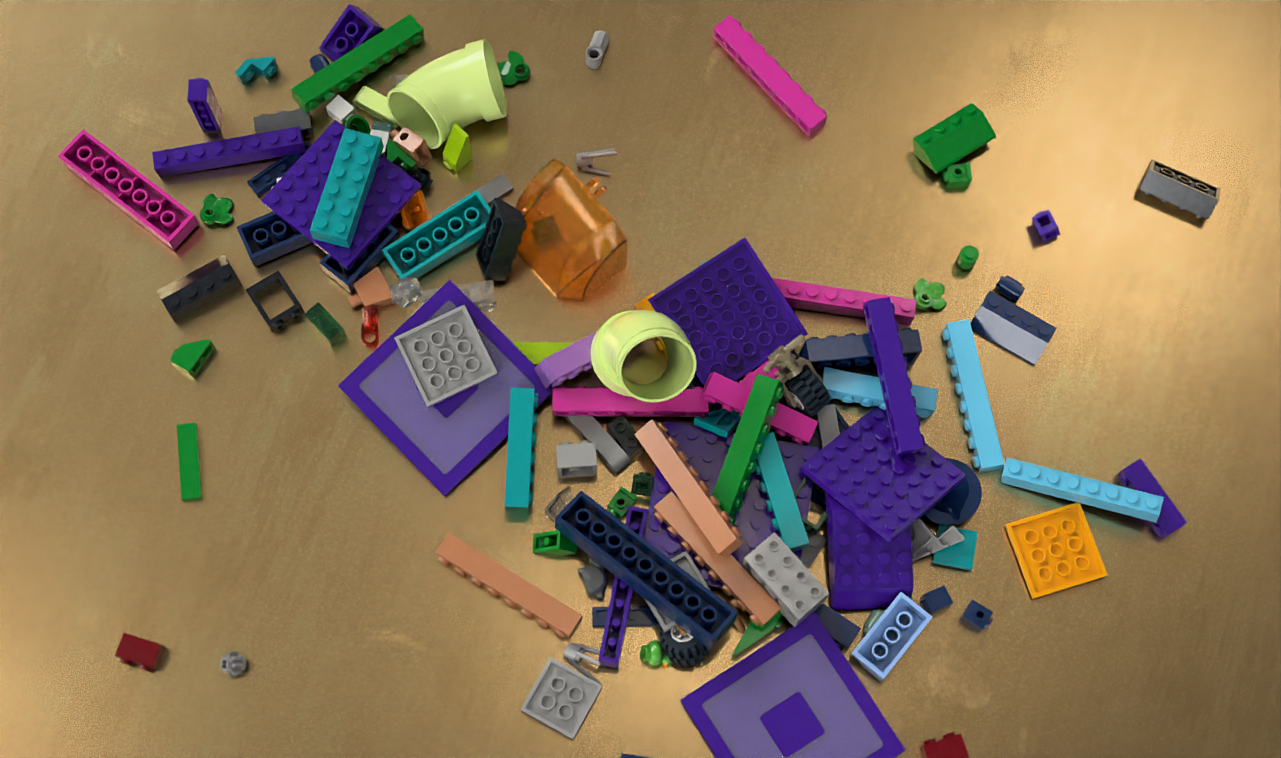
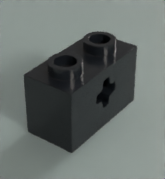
M623 414L607 425L609 435L631 460L645 451L634 435L636 431Z

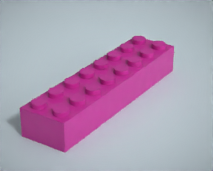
M84 129L58 155L67 168L173 250L199 224L192 212Z

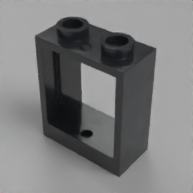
M279 270L246 289L248 296L271 332L282 329L286 323L299 319L304 313L301 304ZM282 285L294 306L269 319L257 299Z

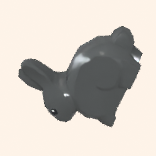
M590 557V564L579 568L578 572L584 580L589 596H596L602 599L605 596L604 591L607 588L608 582L605 573L606 568Z

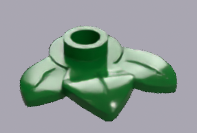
M510 50L508 52V61L497 63L499 72L503 76L501 80L504 85H514L518 80L523 81L530 76V67L524 63L523 56L516 51ZM524 70L525 72L524 74L520 75L519 71Z
M209 194L202 202L203 208L200 211V219L205 224H214L215 222L227 224L231 222L234 218L228 212L232 208L233 200L229 198L217 199L214 194Z

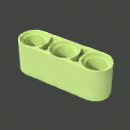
M362 86L353 99V103L363 111L397 128L399 125L390 112L387 97L369 87Z

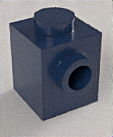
M972 599L959 620L981 632L984 628L988 629L993 621L990 618L993 612Z

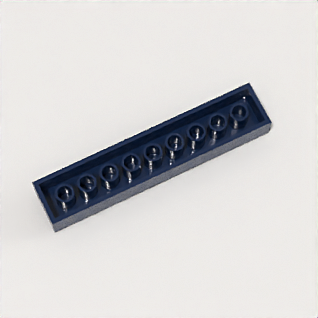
M580 491L555 517V529L709 650L713 648L736 621L738 612L583 491Z

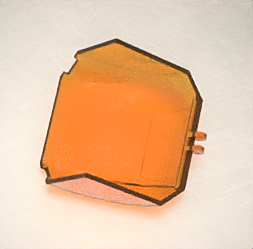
M553 158L530 180L515 205V208L521 211L527 223L526 230L523 231L521 236V244L518 245L516 252L557 299L571 298L584 301L627 267V239L615 219L597 200L607 188L601 186L593 194L590 192L598 184V178L590 180L584 186L564 163Z

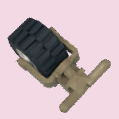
M799 335L785 347L779 346L768 356L770 361L764 366L763 371L769 373L775 367L777 371L773 375L776 380L784 384L783 395L786 398L787 404L793 409L796 408L802 414L813 417L830 402V396L823 385L822 378L817 374L811 362L802 357L796 360L795 354L791 353L793 349L805 341V336Z

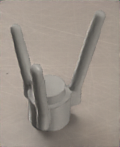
M613 148L577 153V167H582V171L610 176V173L589 168L588 166L592 165V158L617 155L618 152Z
M570 642L564 652V657L568 658L567 662L574 665L586 677L601 684L576 662L583 658L600 666L601 662L585 655L583 651L586 650L600 654V650L584 646L578 642L577 644Z

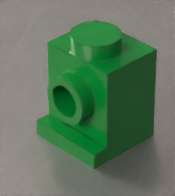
M970 162L950 165L943 170V181H946L947 188L969 187L972 181Z
M621 486L607 504L608 512L616 518L619 517L623 520L627 515L628 507L634 506L637 503V497ZM619 500H622L625 504L623 506H619L617 502Z

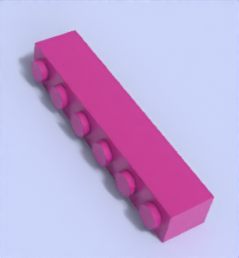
M712 372L708 376L701 395L705 396L704 399L710 403L715 404L717 402L722 404V408L729 412L734 410L740 413L739 416L741 417L751 389L716 372ZM777 403V413L770 422L771 428L775 430V434L782 437L787 435L792 438V442L800 445L810 442L818 424V421L780 403Z

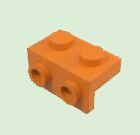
M420 189L400 211L403 219L402 224L409 231L414 230L432 218L424 194Z

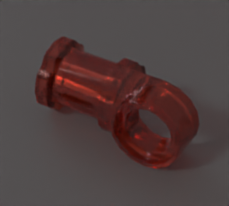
M364 307L361 309L363 314L361 338L366 347L372 348L379 343L378 323H376L378 308ZM373 334L376 338L373 342H367L365 340L366 335Z

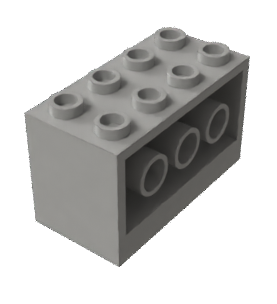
M775 532L743 560L742 567L781 607L780 612L794 628L824 603L829 595V592Z

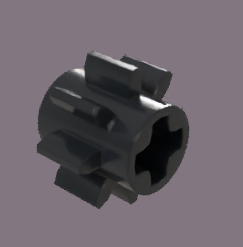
M423 168L411 171L410 176L422 186L420 190L423 191L430 188L433 180L430 179L431 173Z

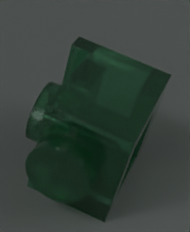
M647 472L634 474L631 493L651 496L654 477Z

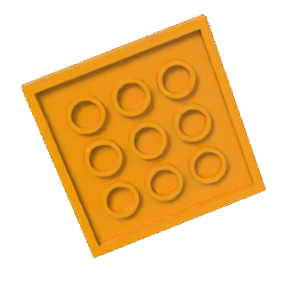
M1078 502L1005 525L1032 599L1108 576L1081 504Z

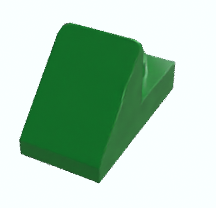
M391 140L387 142L388 160L396 166L399 165L405 172L409 171L411 173L415 169L418 170L417 163Z

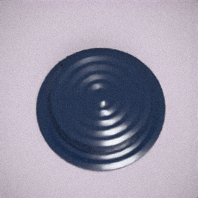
M946 458L966 474L965 479L923 515L941 525H956L965 522L977 511L981 502L982 489L977 475L968 465L959 460Z

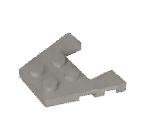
M919 518L911 525L912 562L965 540V537L952 525L937 538Z

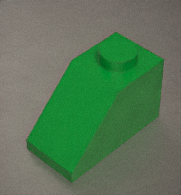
M209 339L183 344L173 351L170 361L174 367L193 378L215 346Z
M558 530L536 533L533 537L532 553L547 555L576 554L577 545Z

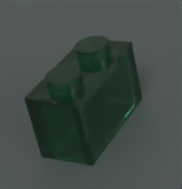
M319 302L304 314L307 322L332 348L346 337L343 327Z

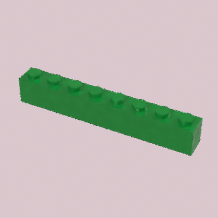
M411 14L407 15L291 88L292 98L305 113L317 109L321 103L331 100L334 95L340 91H345L354 82L361 81L365 75L375 72L384 63L391 62L395 56L405 53L414 44H419L424 39L423 27Z
M760 374L756 376L712 494L720 502V509L726 511L731 517L730 523L733 526L736 523V513L743 504L742 497L744 492L749 488L751 473L756 469L758 454H761L763 450L764 438L770 432L771 419L777 413L778 400L784 394L783 383Z

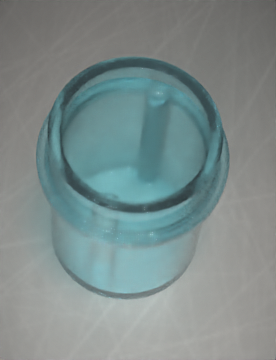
M374 121L372 129L391 133L393 131V124Z

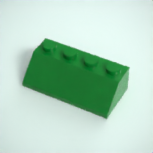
M971 103L912 139L914 154L937 174L996 138V134L984 112Z

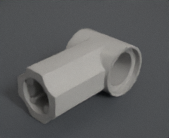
M601 30L595 31L591 44L586 50V65L590 69H597L601 66L604 52L610 40V35Z

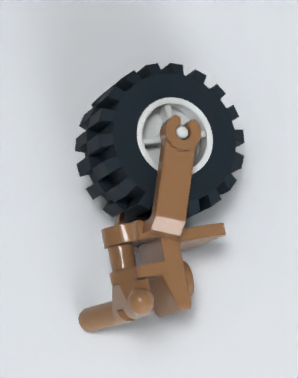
M733 599L730 602V606L736 611L738 601ZM737 613L734 624L740 633H744L746 627ZM678 624L667 632L660 629V641L665 654L671 662L674 661L677 665L682 663L683 666H688L690 663L695 665V662H701L704 656L707 657L709 655V649Z

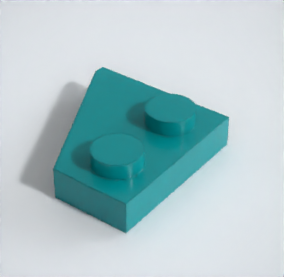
M721 408L720 410L708 412L707 417H695L694 425L728 438L737 428L741 417L739 416L740 413L734 410L729 412Z

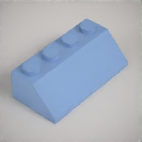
M900 592L851 654L867 672L881 682L932 619V616Z

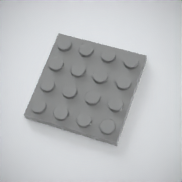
M465 305L394 337L427 408L498 375Z

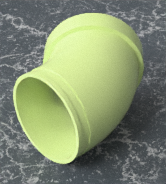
M486 39L467 43L465 48L443 55L425 64L408 75L387 95L388 107L398 125L402 129L407 127L424 138L428 148L431 149L438 148L448 139L452 126L455 123L462 129L482 119L489 122L504 118L507 115L506 99L500 72L493 51Z
M632 310L614 315L598 329L591 344V362L601 382L618 394L634 397L641 401L661 402L677 396L690 384L696 371V357L687 336L677 323L656 311ZM661 337L667 350V367L662 376L648 384H637L624 378L621 373L622 364L629 351L646 339Z

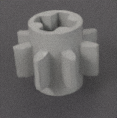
M230 651L221 659V670L228 672V677L242 674L241 671L245 669L246 660L244 656H239L238 651Z

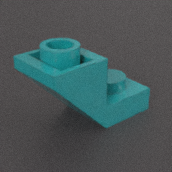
M273 56L246 59L234 73L237 80L244 85L246 81L253 77L254 72L267 79L276 72L278 65Z

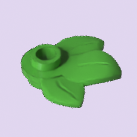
M924 278L917 281L914 287L916 292L914 299L918 308L927 309L931 307L942 309L947 305V302L941 297L945 291L943 284L939 282L929 284Z

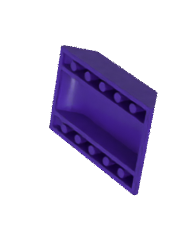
M825 491L831 609L888 608L900 592L911 599L914 588L911 526L889 543Z

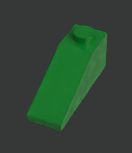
M777 613L763 627L760 625L756 626L750 621L732 657L736 658L769 636L774 629L778 630L783 622V619L780 618L782 613Z

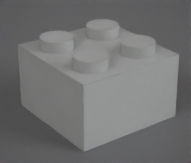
M589 440L580 441V444L562 442L560 445H556L559 478L597 475L595 442L591 443Z

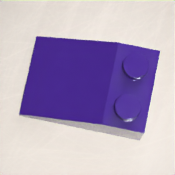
M349 4L319 49L333 61H336L382 32L384 28L360 7Z

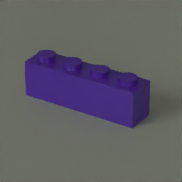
M189 79L187 100L202 131L221 132L223 111L208 79Z
M1141 458L1117 474L1118 480L1123 487L1164 497L1157 522L1150 521L1153 525V530L1162 539L1187 523Z

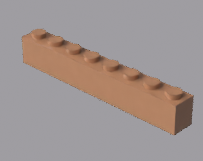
M651 419L634 435L716 552L721 556L728 557L744 543L740 537L742 535L741 531L730 523L731 517L726 511L720 509V502L714 495H710L708 492L710 490L709 486L703 480L700 481L698 471L688 464L687 461L689 459L683 451H679L676 447L678 446L676 440L672 436H668L666 426L662 422L658 423Z
M672 491L654 506V517L660 523L664 522L668 526L667 531L674 538L677 536L682 541L680 543L687 552L691 551L696 556L694 557L695 561L701 567L705 566L709 570V576L715 582L718 580L723 585L721 587L728 596L732 595L738 601V607L750 614L749 618L756 626L760 625L763 627L780 612L781 607L731 554L728 557H724L716 552L686 507Z
M449 532L435 551L439 562L446 566L448 564L454 566V571L458 574L470 576V580L474 584L486 586L490 594L495 597L498 595L505 598L504 602L511 607L518 606L521 608L520 612L529 618L534 616L538 619L537 623L545 628L548 626L555 630L554 633L563 639L565 637L570 639L582 620L581 614Z

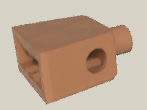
M404 127L401 131L394 129L390 133V138L394 144L417 163L418 168H423L433 158L425 139L407 127Z
M379 267L374 268L356 281L353 286L357 294L347 298L352 309L363 304L367 312L396 303L395 297Z

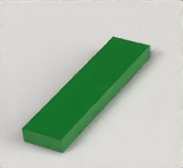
M196 422L177 425L181 500L202 499L198 426Z

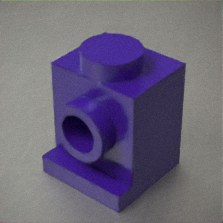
M1049 209L1040 211L1032 217L1043 242L1061 235Z

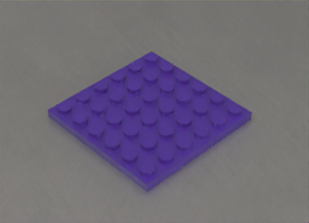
M335 120L264 196L261 203L342 266L349 269L422 186L381 154L350 248L313 239L310 228L344 129L346 128Z
M745 237L648 299L656 312L672 319L687 336L696 357L695 374L703 386L712 372L736 381L769 360L768 356L779 346L785 347L797 336H806L808 334Z
M878 406L871 409L802 464L800 468L801 472L889 543L961 483L966 476L964 472L926 443L919 452L896 456L887 413Z

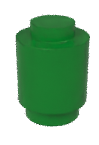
M967 245L961 249L957 258L958 265L961 268L971 269L974 267L979 257L977 248Z

